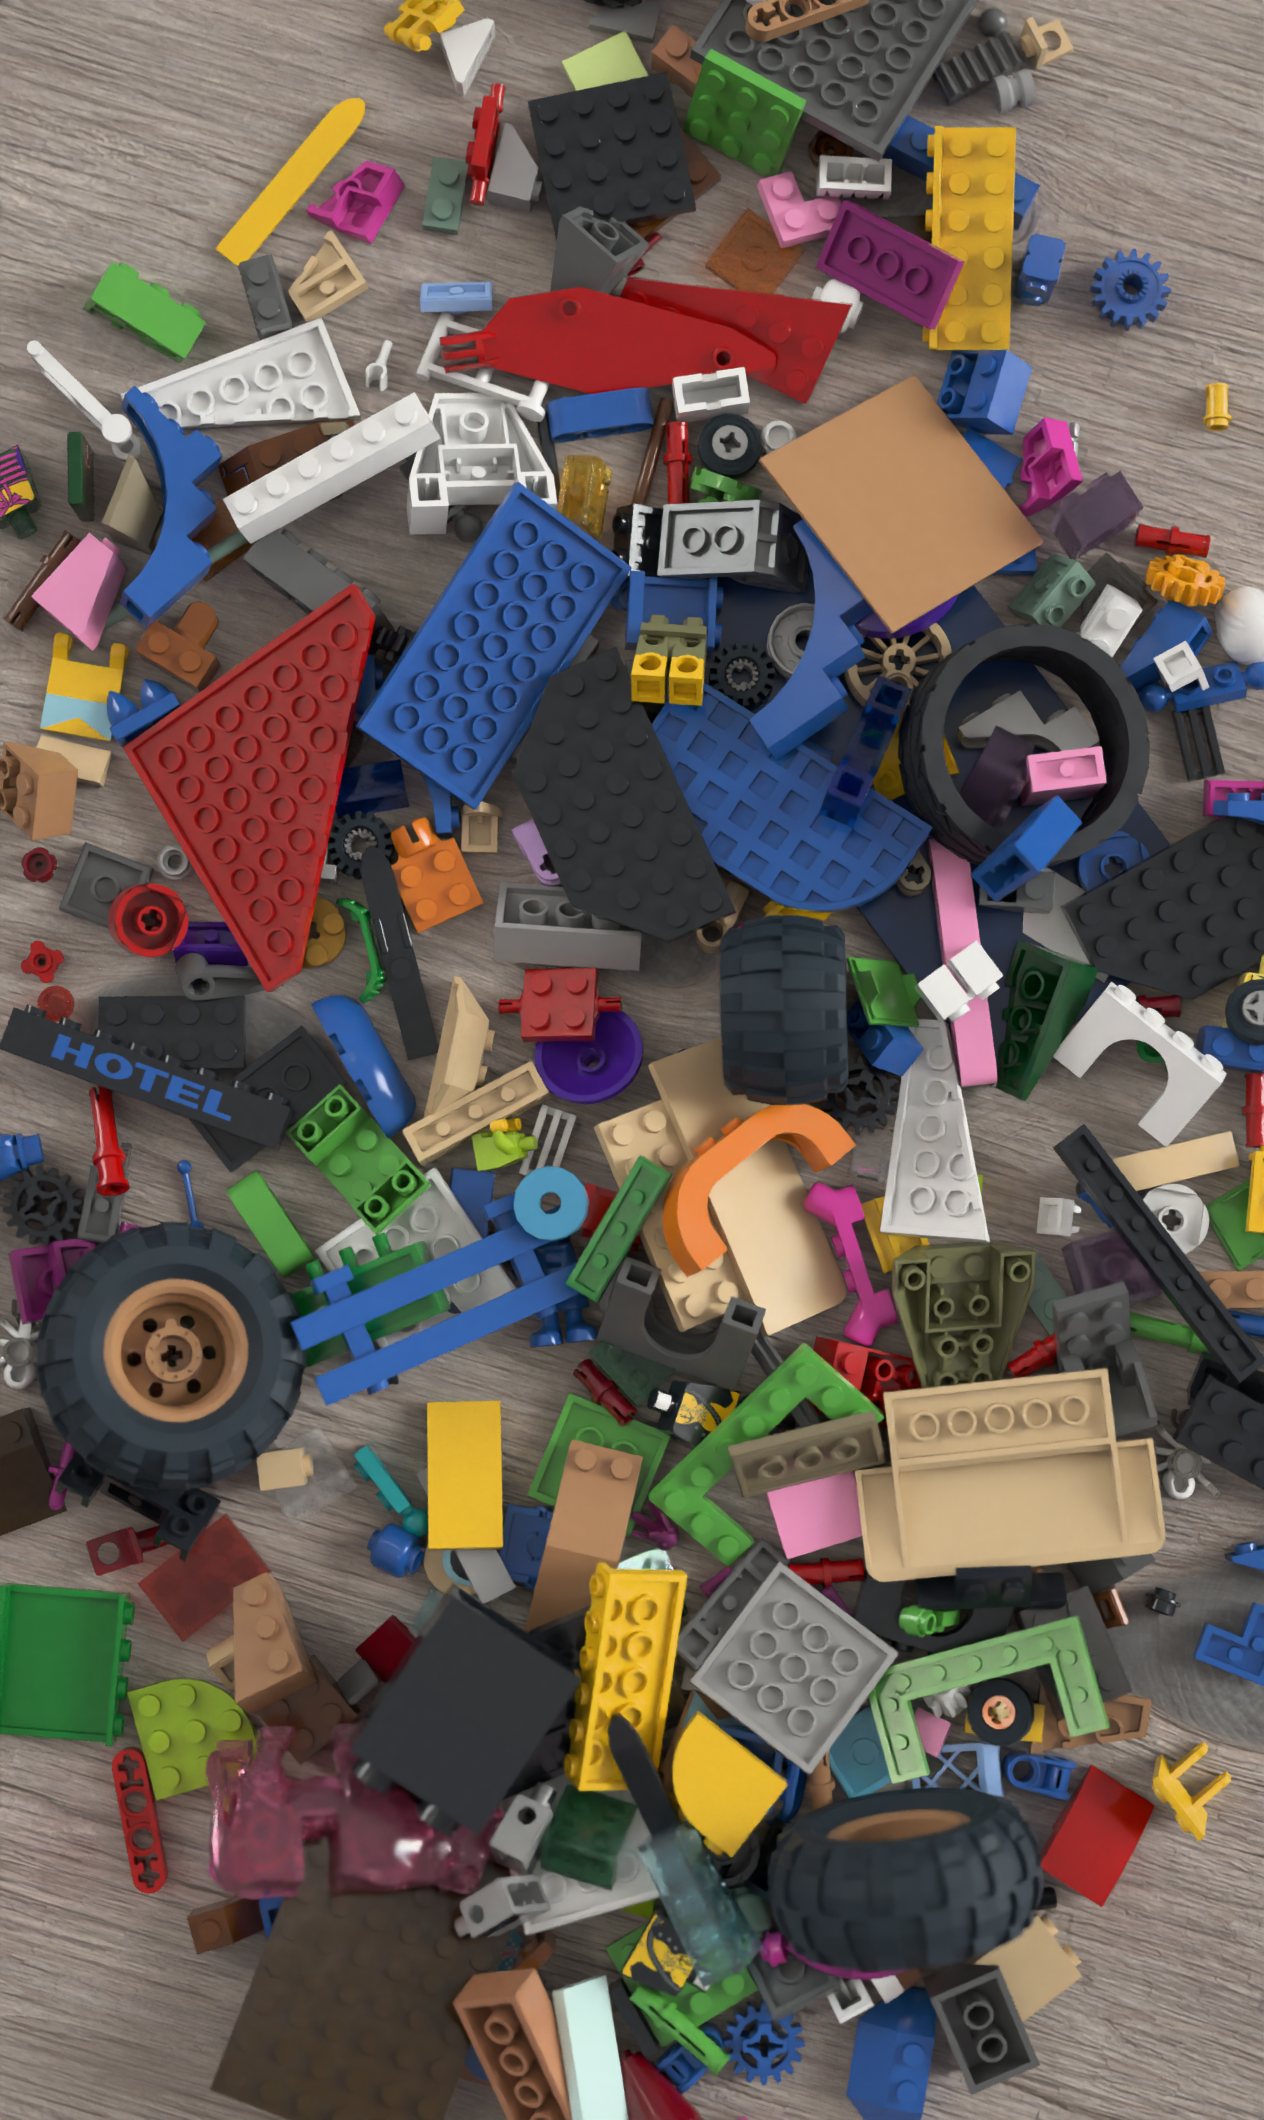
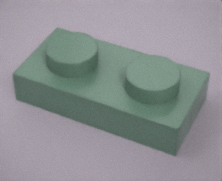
M433 157L422 224L423 230L458 235L468 179V164H466V161Z
M1036 1254L1034 1288L1027 1306L1046 1333L1051 1335L1054 1333L1052 1301L1068 1296L1040 1256Z

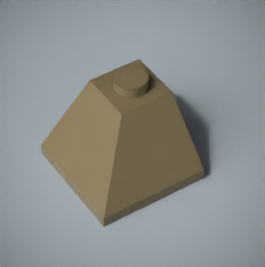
M128 456L102 524L113 541L152 555L161 533L162 512L136 458Z

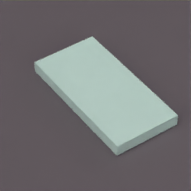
M606 1975L594 1976L553 1990L572 2120H629Z

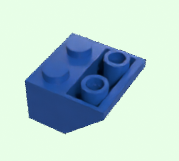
M1008 350L952 351L937 404L954 426L965 429L970 427L976 432L985 435H1013L1032 367Z

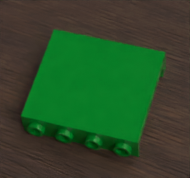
M0 1582V1734L106 1742L105 1746H112L117 1741V1737L123 1736L125 1715L119 1714L120 1700L126 1699L128 1692V1677H123L124 1662L130 1661L132 1641L126 1639L127 1624L132 1625L135 1616V1602H130V1593Z

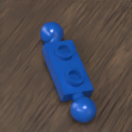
M1237 661L1202 668L1209 688L1205 690L1201 689L1197 680L1171 692L1167 683V688L1152 683L1146 685L1141 690L1139 699L1144 709L1148 712H1158L1166 706L1167 702L1171 701L1175 712H1181L1246 698L1247 685L1254 690L1264 689V662L1252 663L1243 672H1240Z

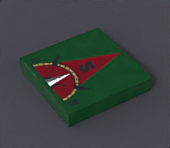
M69 432L67 434L68 503L82 522H93V450L82 432Z

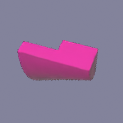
M365 161L353 171V174L348 179L340 181L332 187L335 193L318 208L312 203L306 212L311 218L340 233L372 244L405 185L395 169Z
M1044 417L1023 438L1022 454L1024 463L1021 469L1020 482L1027 483V502L1019 505V510L1025 517L1056 503L1083 482L1067 422Z

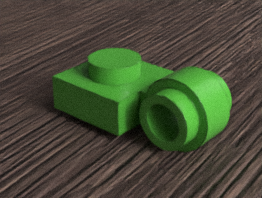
M917 1604L903 1608L899 1617V1626L905 1630L906 1634L922 1638L925 1635H931L933 1631L944 1632L946 1626L958 1625L961 1610L919 1609Z

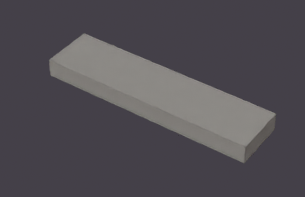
M428 1468L418 1472L416 1476L428 1498ZM496 1549L454 1550L479 1600L485 1605L516 1590Z

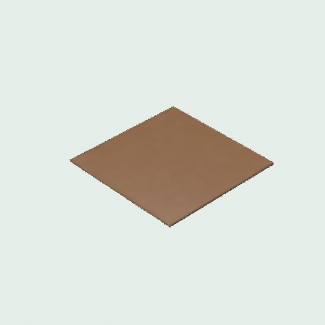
M915 375L758 460L891 634L1044 544L1040 535Z

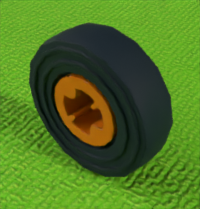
M993 1678L981 1683L972 1692L967 1704V1719L972 1731L982 1741L994 1746H1008L1020 1741L1030 1731L1034 1721V1704L1029 1693L1019 1683L1008 1678ZM1000 1701L1006 1704L1004 1709L1009 1708L1010 1715L1002 1718L1001 1722L995 1719L997 1714L992 1715V1707L999 1706Z

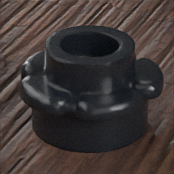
M1155 1587L1153 1593L1148 1592L1145 1594L1148 1597L1145 1608L1170 1617L1174 1616L1176 1607L1180 1608L1181 1604L1175 1601L1177 1594L1162 1588Z

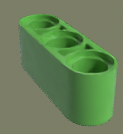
M255 1170L226 1190L231 1201L284 1278L315 1258L312 1250L258 1170Z

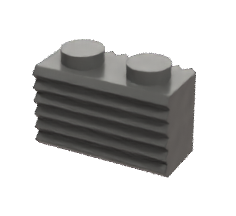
M268 254L240 262L238 268L260 341L294 328L272 255Z

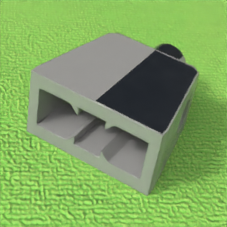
M538 1782L530 1798L522 1794H518L489 1843L497 1863L521 1875H532L556 1823L553 1812L550 1809L558 1793L555 1789ZM534 1820L532 1823L526 1824L528 1821Z
M538 1875L499 1878L460 1902L462 1916L455 1920V1929L464 1940L470 1937L477 1939L498 1936L551 1910Z

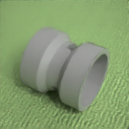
M1028 69L1016 71L1013 78L1006 77L1005 75L992 77V94L999 113L1010 111L1013 106L1017 105V102L1023 107L1035 104V87Z

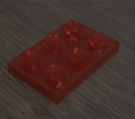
M226 1513L203 1532L185 1562L179 1559L181 1550H179L137 1584L183 1642L233 1603L234 1587L265 1572L269 1574L272 1571Z

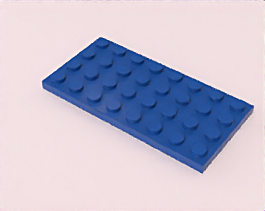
M514 482L355 727L468 807L476 810L532 724L549 677L568 668L632 567L520 482Z

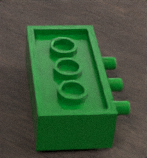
M385 1233L372 1237L379 1258L359 1266L351 1246L339 1251L343 1265L349 1266L354 1279L346 1282L352 1295L432 1261L424 1240L393 1252ZM318 1260L305 1265L311 1281L324 1275ZM311 1286L292 1293L301 1314L299 1318L329 1306L324 1294L320 1293L315 1296ZM441 1289L364 1324L371 1341H374L451 1309L444 1289ZM336 1335L307 1348V1367L347 1352L348 1349L342 1335Z

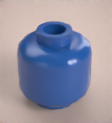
M395 1523L386 1525L381 1531L375 1530L367 1545V1549L371 1551V1564L375 1568L396 1578L405 1577L408 1573L414 1574L425 1554L421 1538L404 1530L402 1526Z

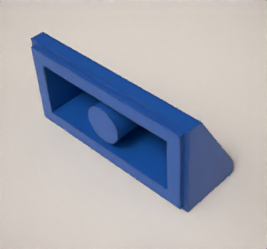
M451 1168L449 1188L483 1238L488 1237L490 1220L483 1222L478 1209L492 1202L495 1173Z

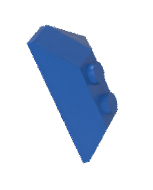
M910 1987L887 2004L883 1999L858 2018L846 2095L864 2120H921L934 2046L936 2011L927 1989Z

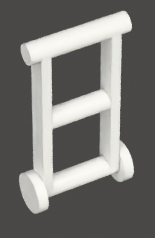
M441 312L415 374L416 377L423 381H429L430 376L485 394L516 405L518 414L528 420L542 421L545 410L541 407V403L550 383L535 380L528 397L490 384L489 381L494 368H479L476 377L473 378L458 372L445 374L444 367L435 365L443 347L440 345L439 337H445L448 333L458 335L480 331L454 322L452 314Z
M30 341L27 345V351L40 372L103 433L108 442L112 443V450L115 456L124 462L127 461L128 456L138 458L142 446L138 437L132 433L129 420L121 414H111L38 341Z

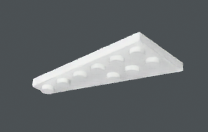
M918 1019V1027L908 1028L924 1050L901 1077L880 1232L884 1235L990 1243L949 1024L946 1021L940 1023L939 1020Z

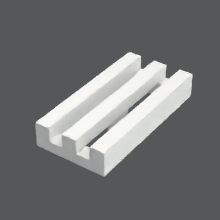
M542 1104L532 1135L536 1136L537 1142L547 1114L553 1116L536 1169L545 1166L560 1119H563L567 1123L552 1167H560L577 1117L576 1115ZM535 1150L527 1151L528 1158L523 1160L519 1174L527 1176L533 1171L529 1169Z

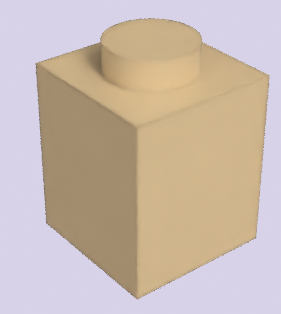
M304 1447L265 1451L257 1458L260 1491L308 1484V1476H313L311 1454H305Z

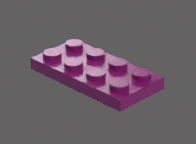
M843 200L815 267L928 329H935L965 261L856 203Z

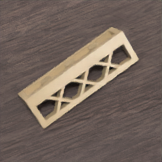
M530 1061L453 1102L435 1115H429L406 1127L402 1132L418 1162L424 1167L471 1142V1135L491 1131L490 1123L492 1121L513 1119L551 1099L533 1062Z

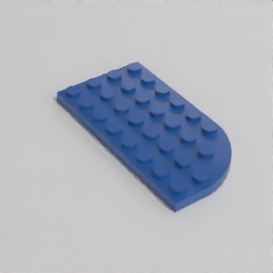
M705 682L703 683L702 706L669 704V699L667 700L651 725L715 865L781 906L804 912L824 913L842 911L869 902L887 891L902 877L933 830V827L803 744H799L784 756L775 760L749 721L755 714Z

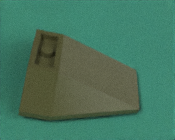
M963 1242L915 1246L893 1259L892 1296L922 1388L1002 1379L1034 1288V1249L995 1242Z

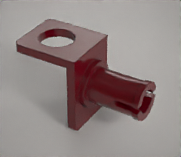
M161 1525L135 1532L133 1527H127L88 1540L86 1547L95 1574L101 1576L130 1565L144 1562L143 1553L170 1545L165 1541H162L159 1547L152 1544ZM106 1542L115 1544L119 1549L118 1559L112 1564H105L98 1557L100 1546Z

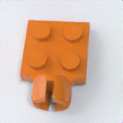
M426 817L411 821L419 839L415 843H412L404 825L395 828L391 832V839L398 853V861L391 865L396 878L399 894L417 933L483 904V900L454 837L441 841L437 837L430 820Z

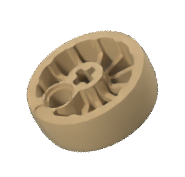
M937 623L922 630L926 636L912 648L907 646L910 635L904 637L902 644H897L896 638L889 639V648L880 638L868 637L883 654L862 648L866 656L865 658L880 664L860 668L855 664L844 672L845 681L850 692L863 707L879 716L896 718L904 714L907 704L910 705L909 699L912 691L919 684L912 674L924 677L929 672L928 670L916 667V665L934 661L940 662L952 653L950 642ZM929 641L933 642L938 653L919 657L915 656V653ZM896 655L901 656V662L907 663L903 665L902 670H896L895 664L890 663ZM875 672L882 673L868 686L863 685L859 678V675ZM891 682H898L903 686L905 685L906 694L901 698H894L889 695L886 686ZM880 683L879 694L881 699L870 693Z

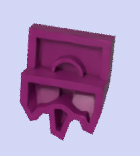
M71 1239L55 1241L48 1246L12 1250L8 1253L22 1325L42 1322L54 1291L64 1279L69 1269L84 1254L96 1248V1242Z

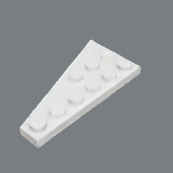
M322 317L138 387L142 393L146 392L151 395L159 406L158 410L167 419H174L182 429L361 419ZM125 392V393H123V394H120L121 397H122V400H123V398H124V394H126L127 392ZM131 421L134 430L139 431L138 428Z

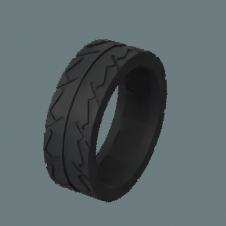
M1019 624L997 628L972 640L947 655L945 659H942L924 675L909 699L910 705L907 704L899 728L898 758L902 763L899 764L904 792L916 816L933 827L930 834L934 839L959 858L979 866L1009 835L985 823L966 805L954 787L946 766L943 747L945 716L952 695L963 678L979 664L996 660L1025 662L1042 667L1061 678L1077 693L1090 712L1098 733L1099 744L1102 746L1107 783L1093 797L1091 804L1080 819L1082 821L1081 825L1044 867L1047 868L1076 858L1100 846L1102 841H1106L1125 824L1138 802V794H1142L1148 774L1150 741L1146 735L1149 734L1144 707L1133 684L1126 679L1127 675L1108 653L1090 640L1081 638V635L1057 626Z

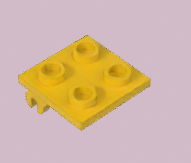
M1205 1742L1196 1745L1173 1765H1170L1163 1754L1159 1755L1156 1758L1152 1778V1788L1156 1796L1164 1804L1169 1802L1177 1813L1175 1814V1819L1181 1829L1186 1834L1191 1832L1198 1841L1205 1837L1207 1812L1202 1806L1231 1782L1229 1773L1227 1771L1223 1772L1191 1797L1177 1778L1208 1752L1207 1749L1209 1747Z

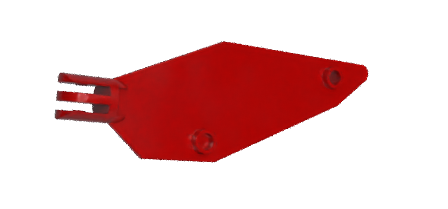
M584 287L509 298L482 331L439 337L441 346L476 342L475 345L442 351L443 360L478 356L476 360L445 365V374L490 367L589 394L672 384L674 377L700 373L702 375L713 374L716 371L745 367V372L770 369L776 363V356L772 351L733 328ZM726 351L730 354V358L726 363H719L716 360L719 352Z

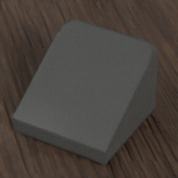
M360 1659L339 1678L338 1685L347 1702L354 1706L380 1682L381 1677L366 1660Z

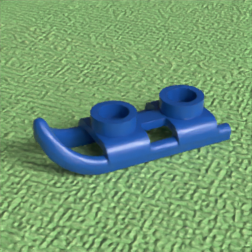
M783 1756V1760L788 1763L786 1776H781L786 1779L788 1785L779 1796V1800L784 1802L776 1818L783 1821H791L801 1807L807 1774ZM774 1818L768 1819L766 1824L771 1826Z

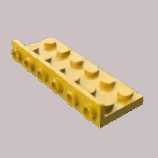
M935 126V134L928 135L927 157H934V172H927L926 194L933 195V209H926L925 231L932 232L933 245L965 261L936 328L928 329L923 326V343H929V350L1010 351L1016 127Z
M598 1562L596 1565V1572L590 1580L591 1607L585 1615L586 1641L579 1655L581 1681L574 1690L576 1703L575 1717L571 1719L569 1724L570 1751L564 1759L565 1775L578 1791L629 1790L613 1758L608 1743V1728L611 1718L619 1713L638 1732L658 1772L687 1575L682 1570L612 1569L604 1562Z

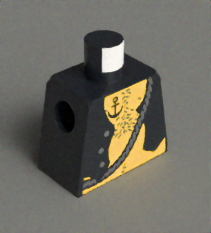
M673 1380L668 1392L654 1388L648 1397L647 1406L649 1409L661 1413L657 1424L659 1431L693 1450L734 1411L741 1392Z
M657 1906L621 1968L620 1974L677 1997L686 1982L705 1993L716 1973L698 1962L704 1951V1945L667 1912Z

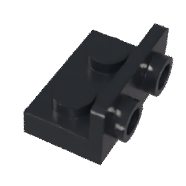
M639 504L618 507L612 521V529L615 533L612 553L632 567L631 571H645V576L659 577L657 572L663 517L662 508Z

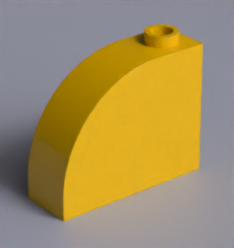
M696 1710L678 1737L672 1760L673 1784L678 1803L690 1823L706 1837L703 1843L719 1856L725 1852L730 1857H733L788 1785L786 1779L699 1710Z

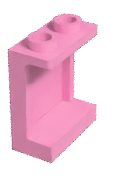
M1102 746L1028 755L1026 757L1027 768L1020 769L1017 772L1022 806L1043 804L1056 795L1063 801L1094 797L1107 783Z
M855 1471L766 1492L786 1559L862 1537Z

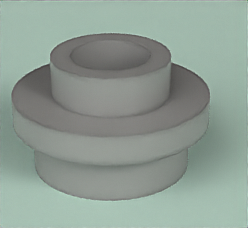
M180 844L167 845L158 854L157 867L160 873L167 879L181 880L191 873L193 866ZM175 856L182 859V865L177 869L171 868L169 864L170 860Z

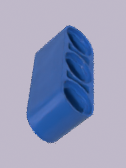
M630 388L552 400L546 405L551 440L554 442H570L641 432L654 426L650 393L647 388Z

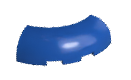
M345 995L329 996L314 1002L311 1005L372 1114L386 1137L393 1136L404 1128L413 1117L416 1108L415 1096L383 1043L366 1010L356 999Z

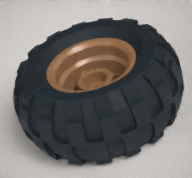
M161 1222L158 1225L138 1229L133 1227L111 1236L110 1239L84 1254L69 1269L64 1279L54 1291L42 1318L37 1340L36 1373L40 1394L44 1398L50 1413L51 1422L65 1443L68 1442L85 1459L84 1462L104 1475L118 1478L131 1484L130 1486L155 1491L159 1489L188 1490L207 1486L235 1474L257 1459L277 1439L289 1418L292 1417L301 1395L300 1388L303 1372L306 1368V1349H301L290 1323L300 1319L301 1314L292 1293L287 1292L275 1273L277 1270L259 1252L257 1254L253 1253L236 1241L237 1237L215 1228L210 1230L189 1226L188 1222ZM190 1316L194 1320L193 1328L186 1329L180 1324L181 1318ZM147 1319L154 1320L157 1324V1329L152 1333H148L143 1329L142 1324ZM205 1346L213 1347L216 1352L215 1358L211 1360L204 1358L202 1354L203 1348ZM167 1349L173 1350V1355L178 1354L179 1356L173 1367H168V1361L162 1362L161 1360ZM131 1353L140 1356V1365L136 1367L129 1366L126 1361L127 1356ZM189 1380L200 1383L198 1393L191 1394L187 1391L186 1385ZM153 1383H158L163 1387V1394L158 1398H154L149 1394V1387Z
M915 1788L886 1791L849 1798L818 1808L792 1821L783 1828V1832L778 1835L777 1850L772 1852L768 1869L773 1917L785 1938L790 1939L795 1953L805 1956V1960L816 1964L855 1971L887 1972L930 1968L967 1960L999 1948L1023 1935V1930L1031 1927L1034 1920L1033 1911L1037 1910L1044 1885L1038 1841L1028 1821H1024L1020 1815L1018 1806L1013 1805L1011 1800L1001 1796L960 1788Z

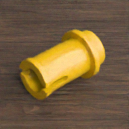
M1211 383L1205 386L1206 415L1203 417V423L1206 424V429L1209 431L1228 429V423L1231 422V415L1228 414V385L1225 383Z

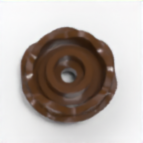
M822 130L815 134L808 147L809 157L816 168L819 165L820 155L852 157L854 150L851 146ZM832 149L834 153L829 154L827 150Z

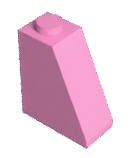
M89 532L31 597L50 616L93 651L99 643L127 567L117 557L121 551L105 537L100 542Z

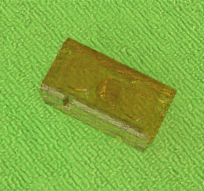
M565 456L557 511L595 540L602 539L609 494L607 487L610 485L612 470L598 456Z

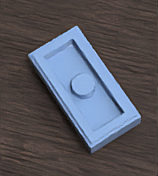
M490 282L421 284V312H448L459 315L467 311H492L493 287Z

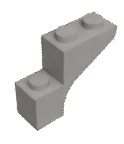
M1021 690L1013 695L1007 693L1000 696L992 703L990 709L981 714L979 712L970 714L961 722V726L958 727V740L967 750L1032 746L1051 753L1099 746V740L1075 706L1066 712L1064 709L1053 713L1048 717L1044 725Z

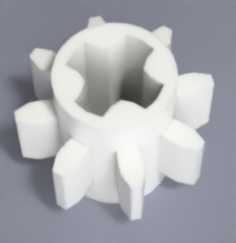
M966 1685L924 1696L923 1699L927 1706L931 1707L936 1717L939 1718L944 1714L954 1718L964 1708H967L964 1696L971 1694V1690Z

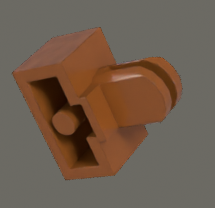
M192 602L188 605L173 630L157 620L154 621L145 632L135 651L141 659L199 693L208 687L221 666L217 657L205 650V646L218 627L219 619L209 604Z

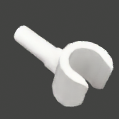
M384 341L376 363L366 367L367 388H369L373 380H380V391H384L387 388L386 362L393 345L391 341Z

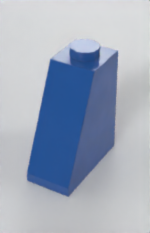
M1056 795L1037 808L971 873V876L997 902L1039 874L1081 825L1082 821Z

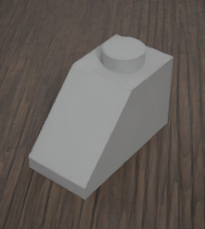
M505 123L488 187L489 203L530 213L533 201L538 203L540 201L544 181L539 180L538 166L513 125Z

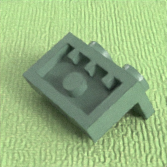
M1052 553L1008 608L1016 617L1035 624L1061 628L1092 591L1096 583L1077 560Z

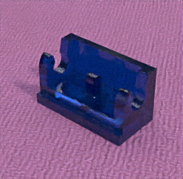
M401 759L343 769L335 808L338 819L343 818L348 813L349 815H354L357 811L367 814V812L376 813L409 807Z

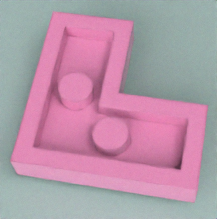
M792 171L759 179L757 185L781 249L828 237L841 207L839 197L826 196L804 202Z

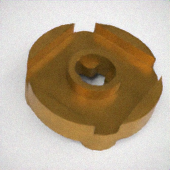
M321 897L316 898L311 922L317 924L316 931L320 933V936L317 940L311 938L307 942L302 969H315L335 961L343 951L346 943L347 933L342 915L331 902Z

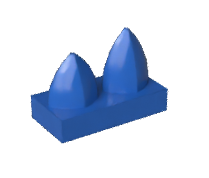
M145 679L140 693L143 709L139 710L127 697L114 691H109L107 697V714L111 724L109 729L116 741L122 747L180 707L181 704L173 692H170L159 682Z

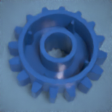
M1136 249L1131 250L1129 257H1125L1120 250L1115 255V262L1106 257L1102 263L1103 269L1097 268L1093 276L1097 281L1093 282L1090 287V292L1097 294L1092 301V306L1100 307L1099 317L1101 319L1104 317L1110 319L1111 327L1121 324L1124 326V330L1128 331L1131 325L1136 324L1139 329H1143L1146 319L1154 323L1159 316L1158 311H1164L1168 302L1163 298L1169 296L1171 288L1162 285L1167 282L1169 274L1158 273L1162 263L1161 261L1155 262L1153 265L1149 263L1150 253L1147 252L1141 259L1137 257ZM1123 286H1133L1137 290L1138 295H1128L1122 289Z

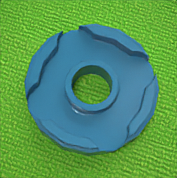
M546 1166L533 1170L522 1179L515 1191L514 1210L516 1218L526 1232L538 1239L557 1241L566 1238L580 1229L587 1217L589 1199L585 1187L576 1175L564 1168ZM550 1193H556L561 1200V1207L554 1214H546L542 1209V1200Z

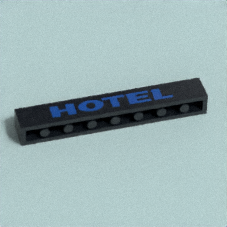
M28 1004L25 1010L13 1008L0 1042L1 1050L269 1148L280 1150L294 1109L286 1106L288 1099L267 1092L265 1098L252 1094L253 1086L234 1079L231 1086L217 1081L218 1073L198 1067L196 1073L183 1069L184 1061L165 1054L162 1061L148 1056L151 1049L133 1042H129L128 1048L114 1044L116 1036L95 1029L93 1036L81 1032L82 1024L64 1017L60 1018L59 1023L45 1018L47 1011Z

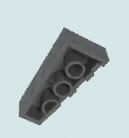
M283 529L281 533L275 530L257 540L242 559L256 575L288 600L294 597L296 599L294 601L295 604L307 615L353 584V579L341 569L336 568L333 572L326 567L327 561L312 548L308 552L300 548L301 542L288 530ZM364 587L361 593L376 616L368 655H375L379 650V646L373 644L372 640L379 626L389 630L395 629L379 608L380 599Z

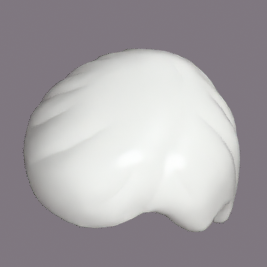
M1240 587L1232 590L1222 598L1214 611L1217 638L1227 655L1238 663L1250 665L1256 662H1264V591L1253 587Z

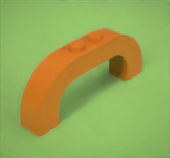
M806 1104L770 1105L742 1121L738 1116L720 1128L723 1133L720 1138L715 1141L710 1137L694 1149L697 1156L683 1166L671 1181L665 1195L662 1210L663 1231L667 1246L686 1277L703 1271L728 1250L713 1229L708 1217L707 1202L713 1186L769 1140L783 1141L796 1148L815 1173L830 1167L856 1146L848 1133L835 1119L820 1109Z

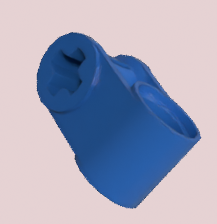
M1013 1750L1004 1756L1001 1767L1005 1778L1015 1787L1038 1792L1053 1798L1069 1800L1070 1793L1067 1789L1071 1769L1076 1768L1077 1762L1053 1755L1029 1754L1027 1751ZM1021 1760L1028 1761V1773L1022 1778H1015L1012 1774L1014 1765Z
M705 2022L697 2027L706 2036L713 2038L723 2050V2035L718 2026L714 2023ZM679 2042L669 2047L654 2064L658 2070H663L681 2094L691 2088L702 2074L709 2069Z

